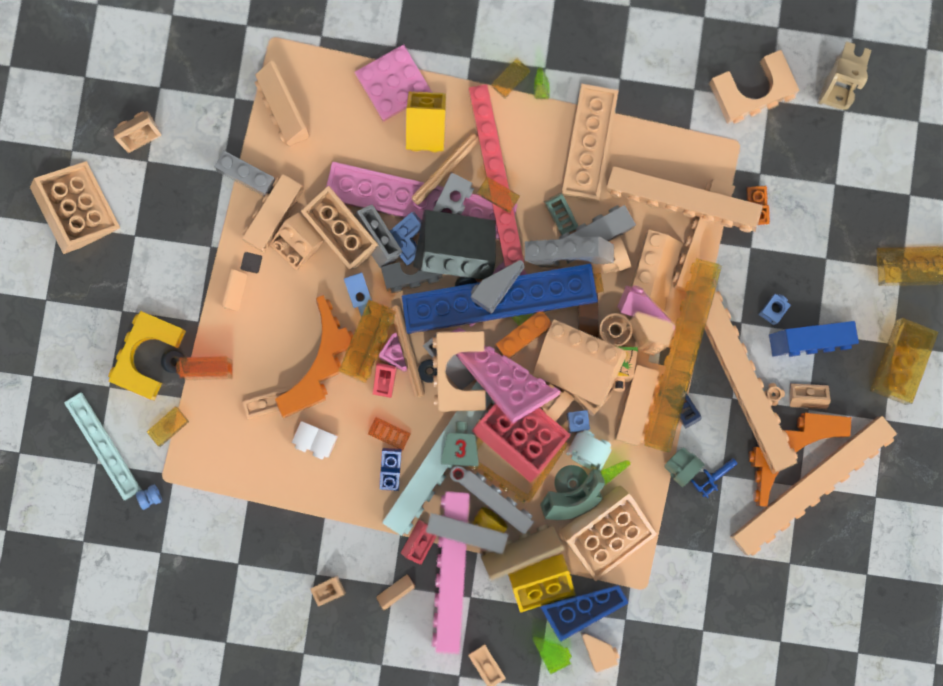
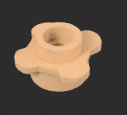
M770 383L769 388L764 391L765 395L770 397L772 406L778 405V401L785 396L784 390L777 387L775 383Z

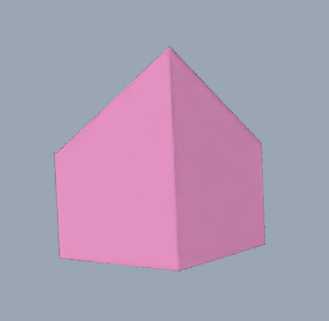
M393 333L379 354V358L391 366L407 372L397 333Z

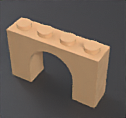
M781 50L764 56L760 62L769 81V92L763 98L749 99L743 96L737 89L730 71L711 79L709 84L727 124L730 122L736 124L744 120V117L747 115L753 117L761 113V110L766 107L769 110L778 106V102L783 100L789 102L796 98L795 95L800 90Z
M484 331L436 332L437 336L433 337V348H437V356H433V368H437V376H434V387H438V395H434V407H438V411L486 410L484 389H457L449 383L445 373L448 361L455 354L484 351Z

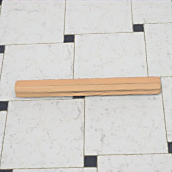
M471 134L414 193L412 201L419 205L477 145L479 138L475 134Z
M395 305L390 308L414 396L419 398L425 395L401 308L399 305Z

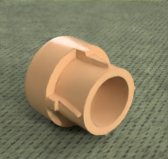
M621 236L610 240L609 242L614 244V263L601 264L604 273L622 271L632 267Z
M614 313L606 316L598 328L600 339L616 347L624 345L632 335V325L629 319L622 314ZM611 326H618L620 334L613 335L610 332Z
M560 391L557 397L540 406V408L551 419L556 421L574 400V397L566 391L563 393Z

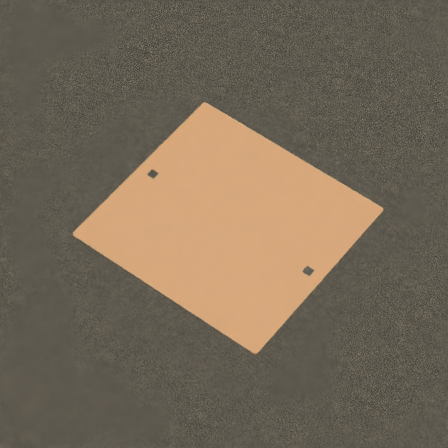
M274 37L268 43L263 67L274 60L304 123L309 138L291 146H288L287 142L283 143L278 134L281 129L279 125H274L270 117L273 112L271 108H266L262 100L265 98L263 91L259 92L257 89L240 159L273 176L275 180L284 174L301 184L304 190L285 220L298 212L307 220L301 210L326 188L332 162L425 183L471 134H475L478 137L469 87L485 84L419 69L432 92L446 93L444 151L430 152L420 150L414 152L406 150V109L383 122L355 74V71L376 59ZM488 85L511 201L518 204L515 221L524 259L525 272L532 274L591 264L596 293H598V328L601 321L610 314H622L630 319L632 316L621 313L618 304L626 285L630 287L632 285L647 231L660 232L683 243L675 270L676 273L681 268V264H679L682 253L686 254L688 248L685 246L687 238L692 236L694 229H691L692 223L695 218L698 219V216L691 218L685 216L683 212L676 211V213L666 211L661 206L653 208L646 205V202L639 201V203L629 201L627 197L621 196V198L611 196L608 193L607 184L613 166L702 190L713 179L732 185L740 151L739 142L733 139L615 113L599 201L563 196L578 226L584 223L586 225L591 224L593 218L600 214L603 216L609 214V210L617 205L619 207L626 206L636 225L633 229L620 236L632 267L606 274L601 264H594L586 260H574L567 264L566 260H559V266L539 267L525 261V241L554 240L562 236L544 201L562 193L577 104ZM478 142L451 172L473 183L471 186L474 188L472 194L490 198L483 158ZM451 172L439 183L438 186L445 187ZM234 181L162 477L168 483L399 535L382 522L457 411H438V407H434V395H438V387H434V382L427 383L421 380L425 395L416 398L408 371L403 372L397 369L392 397L373 395L377 363L390 365L380 360L379 354L391 335L397 333L390 310L392 306H400L405 322L402 295L455 287V282L460 276L442 274V278H439L440 281L429 284L427 281L421 283V286L410 289V286L402 288L403 291L387 292L382 269H380L372 255L358 268L349 270L325 240L319 249L296 271L270 245L265 253L242 239L245 227L247 225L250 226L254 220L252 217L257 209L260 210L263 206L264 196ZM560 200L552 204V207L561 204ZM346 205L348 209L353 213V215H355L357 211L363 209L355 206ZM561 208L555 211L556 215L564 211L565 209ZM378 212L389 231L404 219ZM566 214L559 218V221L568 218V215ZM569 221L566 224L562 225V227L565 228L571 225L572 222ZM708 222L702 234L700 261L704 278L698 294L711 289L724 227L721 225V222ZM419 233L412 238L416 244L418 243ZM496 239V263L494 272L495 269L503 263L502 251L498 239ZM245 252L262 256L259 273L241 270ZM400 256L395 262L391 263L400 262L402 271L408 275H413L419 270L413 267L414 262L407 266ZM231 269L247 275L239 311L225 309L222 306ZM363 273L372 302L369 303L372 314L361 317L358 307H353L344 278ZM475 278L476 281H477V283H479V282H481L482 280H484V279H477V278ZM673 281L664 309V313L676 326L668 346L670 353L667 365L649 362L650 355L643 353L644 350L638 347L632 335L628 342L620 346L638 347L636 365L659 371L658 376L661 377L658 388L655 387L653 392L656 398L654 405L649 407L648 413L651 416L648 425H644L643 432H646L643 443H640L639 446H634L615 440L630 382H625V390L615 392L594 416L588 413L590 426L588 431L593 433L594 438L599 441L603 439L611 444V453L601 470L605 482L603 489L600 491L602 498L621 485L631 495L657 534L598 580L639 590L645 589L649 583L671 478L670 472L664 466L676 454L682 426L665 394L679 385H682L687 394L689 393L703 327L691 302L694 295L674 288L675 282ZM362 292L356 294L359 301L364 299ZM324 295L325 300L329 299L333 309L330 310L332 316H336L340 323L338 330L346 327L347 331L352 332L355 339L353 348L333 356L339 359L342 367L339 368L340 373L319 382L320 385L324 384L328 394L325 395L326 401L286 418H282L280 411H275L247 420L241 401L296 385L310 370L317 357L322 338L321 315L316 298ZM578 306L543 311L551 322L555 319L578 329ZM536 313L477 322L472 327L469 324L408 334L417 368H419L423 361L433 360L423 345L433 338L436 332H452L459 327L466 332L484 331V345L492 347L496 353L501 355L496 349L495 344ZM615 325L611 326L610 332L613 335H619L620 328ZM549 330L510 358L528 370L532 376ZM428 368L426 372L427 374H432L433 370ZM446 374V378L449 381V383L455 388L459 389ZM473 380L463 390H471L477 380ZM553 385V386L556 387L558 390H560L562 393L564 392L563 389H561V388H559V387ZM679 393L672 398L673 401L681 397L682 394ZM573 400L555 422L569 433L567 413L586 410ZM683 400L680 403L676 404L677 407L686 403V400ZM490 403L486 410L489 411L494 405ZM301 421L338 436L329 458L324 456L322 460L313 456V451L306 449V452L295 448L296 444L292 443ZM577 432L569 433L571 436L531 483L475 435L478 466L453 465L451 470L456 466H461L468 471L470 470L473 474L480 473L487 479L485 483L488 486L495 485L502 491L500 495L503 498L510 497L517 503L515 506L520 511L525 509L533 516L531 520L534 521L527 530L530 535L537 532L536 528L545 524L548 527L553 526L564 546V550L541 560L563 554L570 574L593 579L559 533L562 528L577 517L567 520L545 519L540 506L548 491L557 492L554 481L556 474L563 467L576 465L585 470L587 475L590 474L592 469H596L593 466L591 469H588L571 459L572 454L569 456L566 454ZM382 448L402 449L399 491L379 489ZM447 468L444 472L445 479L440 486L436 484L433 489L435 492L434 496L429 502H424L422 505L424 511L419 518L414 517L411 522L414 526L408 535L404 533L402 536L409 537L418 520L428 524L431 513L444 515L445 508H441V496H445L446 492L469 493V524H472L475 515L482 507H486L494 513L496 512L459 482L453 481L450 476L451 470ZM456 471L454 475L456 478H460L462 473ZM571 480L569 486L571 488L575 487L576 482ZM502 518L508 525L507 530L504 532L508 534L507 540L511 539L512 542L519 540L518 536L522 533ZM439 536L436 537L433 543H439ZM466 544L467 551L483 554V551L486 550Z

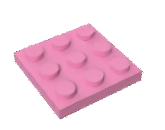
M404 45L355 71L358 80L383 122L407 108L408 91L432 92Z

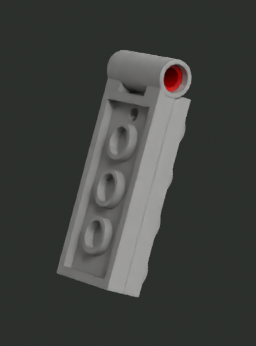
M456 466L451 470L450 476L453 481L459 482L522 534H525L534 523L531 520L533 516L525 509L521 511L515 507L517 503L510 497L503 498L500 495L502 491L493 484L491 487L485 483L487 479L480 473L473 474L470 470L468 471L461 466ZM456 471L462 473L460 478L455 477L454 473Z

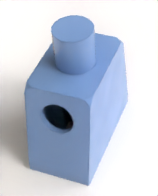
M363 273L344 278L353 307H358L361 317L372 314L369 306L372 299ZM359 292H362L364 299L361 301L356 296Z

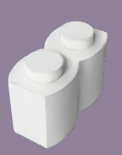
M301 421L292 443L296 444V449L306 452V449L313 451V456L323 460L324 456L329 458L338 436Z

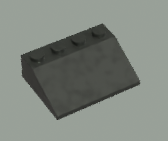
M424 209L413 267L425 272L486 279L493 275L496 263L495 220Z

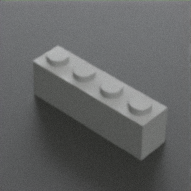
M617 205L609 210V214L605 216L600 214L592 219L593 222L586 225L584 223L576 228V232L572 234L567 232L560 236L559 239L601 237L610 241L633 229L636 224L626 206L619 207ZM574 259L566 260L567 264L574 261Z

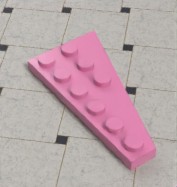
M459 327V328H457L456 330H454V331H452V332H466V331ZM484 345V351L455 354L512 423L560 394V390L555 387L551 388L541 378H535L529 374L528 370L506 356L499 355L490 346L486 347Z

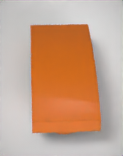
M767 186L746 187L747 201L762 205L758 225L770 224Z

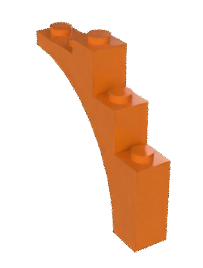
M324 295L316 298L322 323V338L317 357L310 370L298 384L288 392L275 398L282 418L326 401L325 395L328 394L324 384L320 385L319 382L340 373L339 368L342 367L339 359L333 356L353 348L355 339L352 332L347 331L346 327L338 330L340 323L336 316H332L330 311L333 309L329 299L325 300Z
M802 413L797 421V427L800 428V432L785 430L789 438L788 444L790 448L797 452L806 445L820 439L850 437L852 417ZM752 447V451L749 452V462H751V467H759L758 471L755 472L757 490H754L753 501L756 502V506L767 507L770 490L779 472L772 474L760 447Z

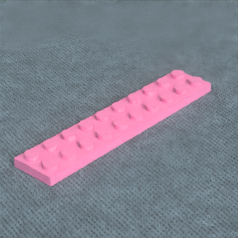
M332 162L326 186H330L346 205L359 208L373 205L377 212L405 218L411 212H415L421 221L424 209L433 211L444 187L437 186L417 205L412 201V196L424 182L337 162ZM453 191L450 194V199L454 202L459 201L461 198V194L458 191ZM472 194L469 199H465L463 203L465 209L462 215L495 220L491 198ZM512 203L515 216L518 204ZM445 208L442 211L445 213L452 214V210L449 208ZM496 227V239L499 240L498 232H497V227Z

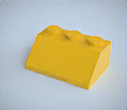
M563 554L534 562L508 573L520 613L575 595Z

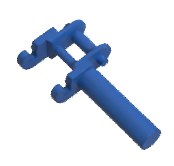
M732 458L712 475L704 469L703 472L706 473L708 481L701 486H698L693 479L690 481L698 492L703 493V497L709 498L708 494L713 490L718 491V485L713 482L717 481L738 463ZM710 483L712 487L704 491L703 488Z

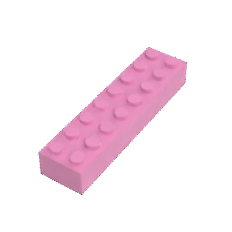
M446 492L445 496L442 495L441 508H445L444 515L441 516L468 523L469 493ZM439 536L438 547H442V554H438L437 567H441V574L436 575V587H440L439 593L435 594V607H438V613H434L433 627H437V633H433L432 647H436V652L459 654L466 543Z

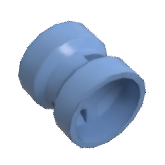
M155 484L149 486L147 490L136 492L137 500L143 510L149 508L153 503L158 504L162 502L160 492Z

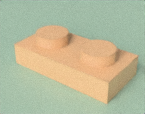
M485 644L468 655L487 686H495L506 679Z

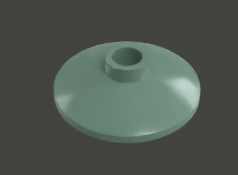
M565 466L556 474L554 481L557 493L574 491L584 483L588 475L579 466ZM571 480L576 482V486L573 488L569 486Z

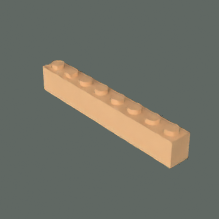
M613 166L607 184L608 193L613 197H627L629 201L639 203V201L646 202V205L653 208L661 206L666 211L676 213V211L683 212L685 216L691 218L695 216L702 217V220L713 223V221L721 222L722 226L729 228L736 226L741 231L747 233L751 231L756 232L762 212V205L615 166Z

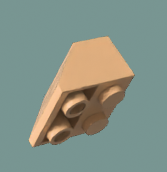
M298 212L285 220L269 245L297 271L319 249L324 239Z

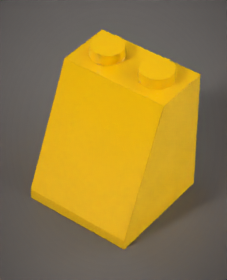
M408 91L406 150L414 152L420 150L430 152L444 151L446 93Z

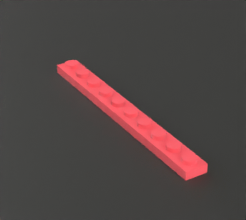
M485 84L469 87V95L504 266L506 268L519 260L524 262L488 85Z

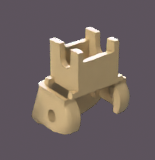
M845 42L842 52L836 57L834 67L824 82L817 104H825L843 110L848 109L855 100L853 90L856 86L858 89H862L868 79L866 70L871 53L870 49L865 48L862 56L857 57L854 54L855 44ZM836 81L850 85V90L835 85Z

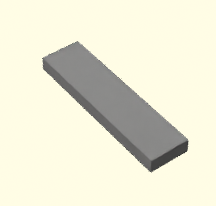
M431 513L426 530L430 534L503 554L508 536L505 533Z

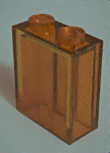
M228 357L180 358V362L176 365L177 374H180V378L185 380L233 379L232 359Z

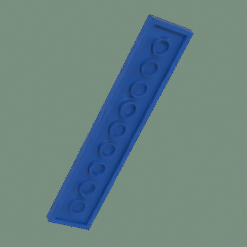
M591 264L518 276L492 314L472 301L471 291L476 284L479 285L481 282L402 295L407 334L598 302Z

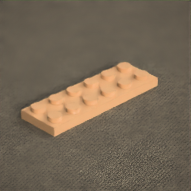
M581 84L562 188L563 195L599 201L619 90Z

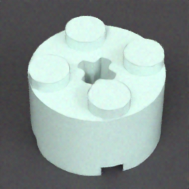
M584 430L583 433L577 432L566 454L568 456L572 454L571 459L588 469H591L592 466L596 467L601 472L611 453V444L603 439L599 441L594 438L593 433Z

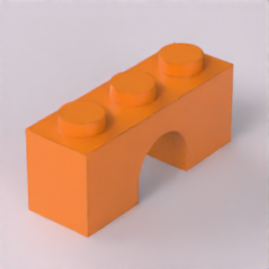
M537 312L497 342L495 347L502 356L504 355L510 359L534 339L549 330L552 322L544 312Z

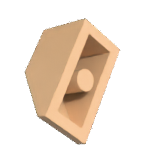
M585 632L581 633L596 673L618 665L616 659H619L616 647L612 648L609 643Z

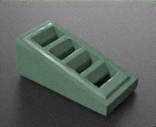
M562 193L544 201L561 235L567 232L570 233L578 227ZM560 200L561 204L552 207V204ZM561 208L565 209L564 211L556 215L555 211ZM566 214L568 215V218L559 221V218ZM567 222H572L571 225L565 228L562 227V225L566 224Z

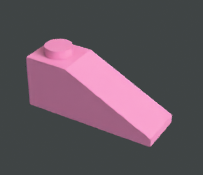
M626 285L618 304L621 313L633 316L636 312L673 322L644 292L643 288L636 285L632 287Z

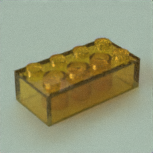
M904 318L896 320L870 391L904 405L913 404L939 332Z

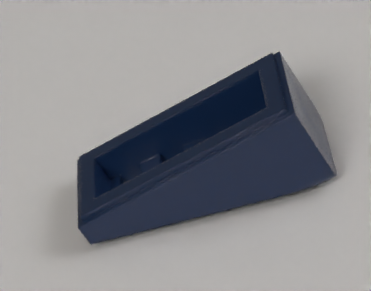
M682 385L665 394L685 429L702 419ZM679 393L682 394L681 397L673 401L672 398ZM683 400H686V403L677 407L676 404L680 403ZM690 407V409L684 412L683 414L680 412L685 408ZM691 414L695 415L688 420L685 419L687 416Z

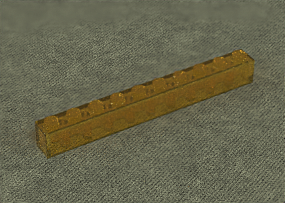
M696 258L695 263L693 262L691 265V279L687 281L685 286L686 297L680 304L681 315L675 322L676 333L670 340L669 348H671V351L664 361L666 369L659 379L661 387L659 393H656L654 397L655 408L654 412L651 411L649 415L650 426L649 430H646L644 433V446L664 452H671L722 269L720 264Z

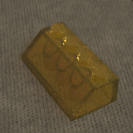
M943 246L877 248L879 286L943 284Z
M368 301L338 372L358 382L366 383L367 379L371 376L372 367L379 357L381 346L387 339L389 327L395 320L396 312L377 302Z

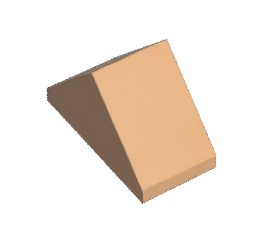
M338 576L310 589L318 607L346 594Z

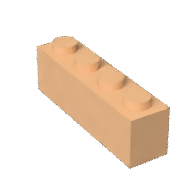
M284 174L280 178H276L272 186L274 187L272 192L266 194L262 201L264 203L260 210L257 209L252 217L254 219L250 226L247 225L242 233V239L246 243L265 253L304 190L301 184Z
M639 365L635 366L634 376L629 385L616 432V441L634 446H639L640 443H643L646 432H643L644 425H648L651 416L648 413L649 407L654 405L656 398L653 392L655 387L658 388L661 377L658 376L659 371Z

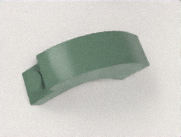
M592 469L584 483L574 491L567 493L548 491L540 504L545 519H572L593 509L603 499L600 491L603 489L605 482L600 470Z

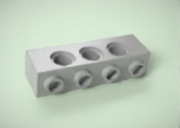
M451 172L433 211L442 212L445 208H449L452 210V214L462 215L465 209L463 203L473 193L474 188L471 187L473 183ZM453 191H458L461 194V198L457 202L450 199V194Z

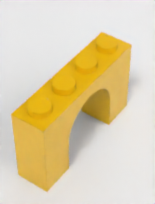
M140 311L133 319L132 324L134 326L131 332L129 331L125 336L124 342L126 343L124 348L120 349L117 354L116 360L118 361L115 367H112L109 371L108 382L155 401L162 383L142 375L136 369L134 353L141 343L152 339L179 348L186 331Z

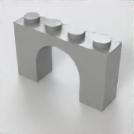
M601 237L525 241V261L539 267L559 266V260L568 259L586 260L594 264L614 263V244Z

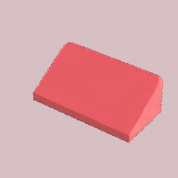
M418 520L401 554L421 565L437 535L427 533L428 524Z

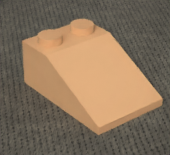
M148 111L136 114L134 119L123 121L114 129L115 139L128 153L161 136Z

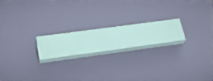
M80 392L65 401L66 407L123 500L129 499L137 491L142 490L83 393Z

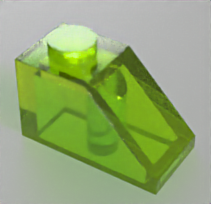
M538 636L532 637L550 675L571 664L569 659L572 658V655L567 647L563 648L559 643Z

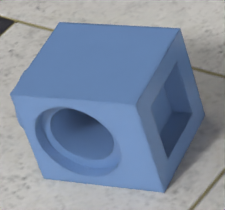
M774 294L758 315L772 325H776L791 305L783 295ZM773 303L779 306V313H775L772 310L771 306Z
M588 410L567 413L569 433L590 430Z

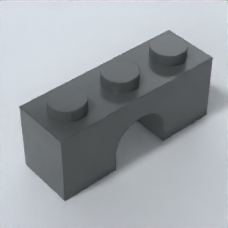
M400 262L381 267L387 292L391 291V293L403 291L402 288L410 286V289L421 286V283L427 281L429 284L439 282V278H442L440 273L420 270L413 275L405 274L401 269Z

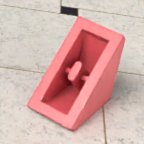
M377 363L373 395L392 397L397 367Z

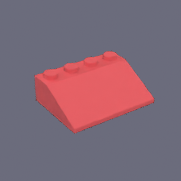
M496 403L472 430L477 437L530 483L542 472L571 436L540 408L512 423Z

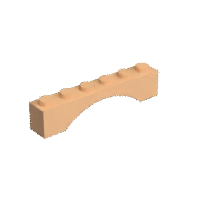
M713 179L710 183L706 184L704 190L732 197L735 186ZM702 217L695 218L692 223L691 229H694L693 234L687 238L685 244L688 247L686 254L682 253L679 264H681L680 271H676L673 282H675L674 288L693 295L698 294L704 278L700 261V242L708 222L702 220Z

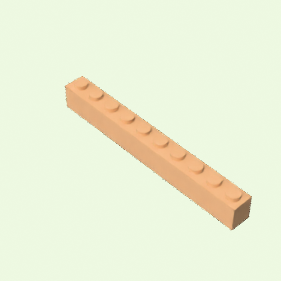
M713 287L694 295L691 302L772 474L797 463V454L793 448H790L788 435L785 430L782 431L779 425L781 423L780 418L771 408L772 401L763 391L764 385L754 372L756 370L752 360H748L746 346L739 341L738 329L735 325L732 326L731 315L728 309H724L722 305L723 298L720 292H716Z
M883 416L876 417L730 537L744 555H755L761 550L760 546L764 542L769 543L776 537L775 533L779 530L784 531L791 525V520L794 518L799 519L806 513L804 510L808 506L813 507L819 503V497L824 493L826 495L831 493L835 489V484L839 481L840 483L844 482L850 477L849 473L851 471H857L865 465L864 461L868 457L870 459L875 457L879 453V448L883 445L886 447L894 441L893 437L897 433Z

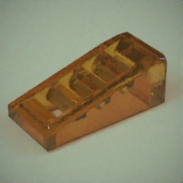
M375 417L368 435L403 451L411 433ZM380 423L382 424V427L379 434L377 435L375 434V432ZM386 427H389L390 429L386 437L383 438L382 435ZM393 430L397 431L393 441H390ZM400 433L404 434V436L400 444L398 445L396 444V442L400 436Z

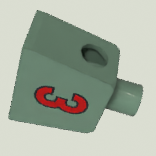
M456 422L455 433H447L441 464L478 466L475 434H467L468 422Z

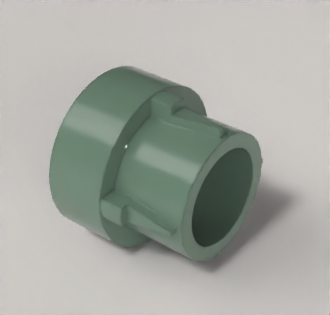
M683 447L664 467L670 472V476L683 488L705 464Z

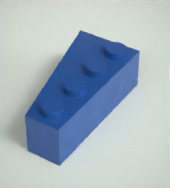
M855 321L785 329L769 334L772 357L783 355L794 357L800 356V353L806 352V355L818 353V350H823V353L835 351V348L839 347L840 350L852 349V345L859 344Z
M615 586L545 605L541 609L557 638L562 642L627 605L629 602L621 588Z

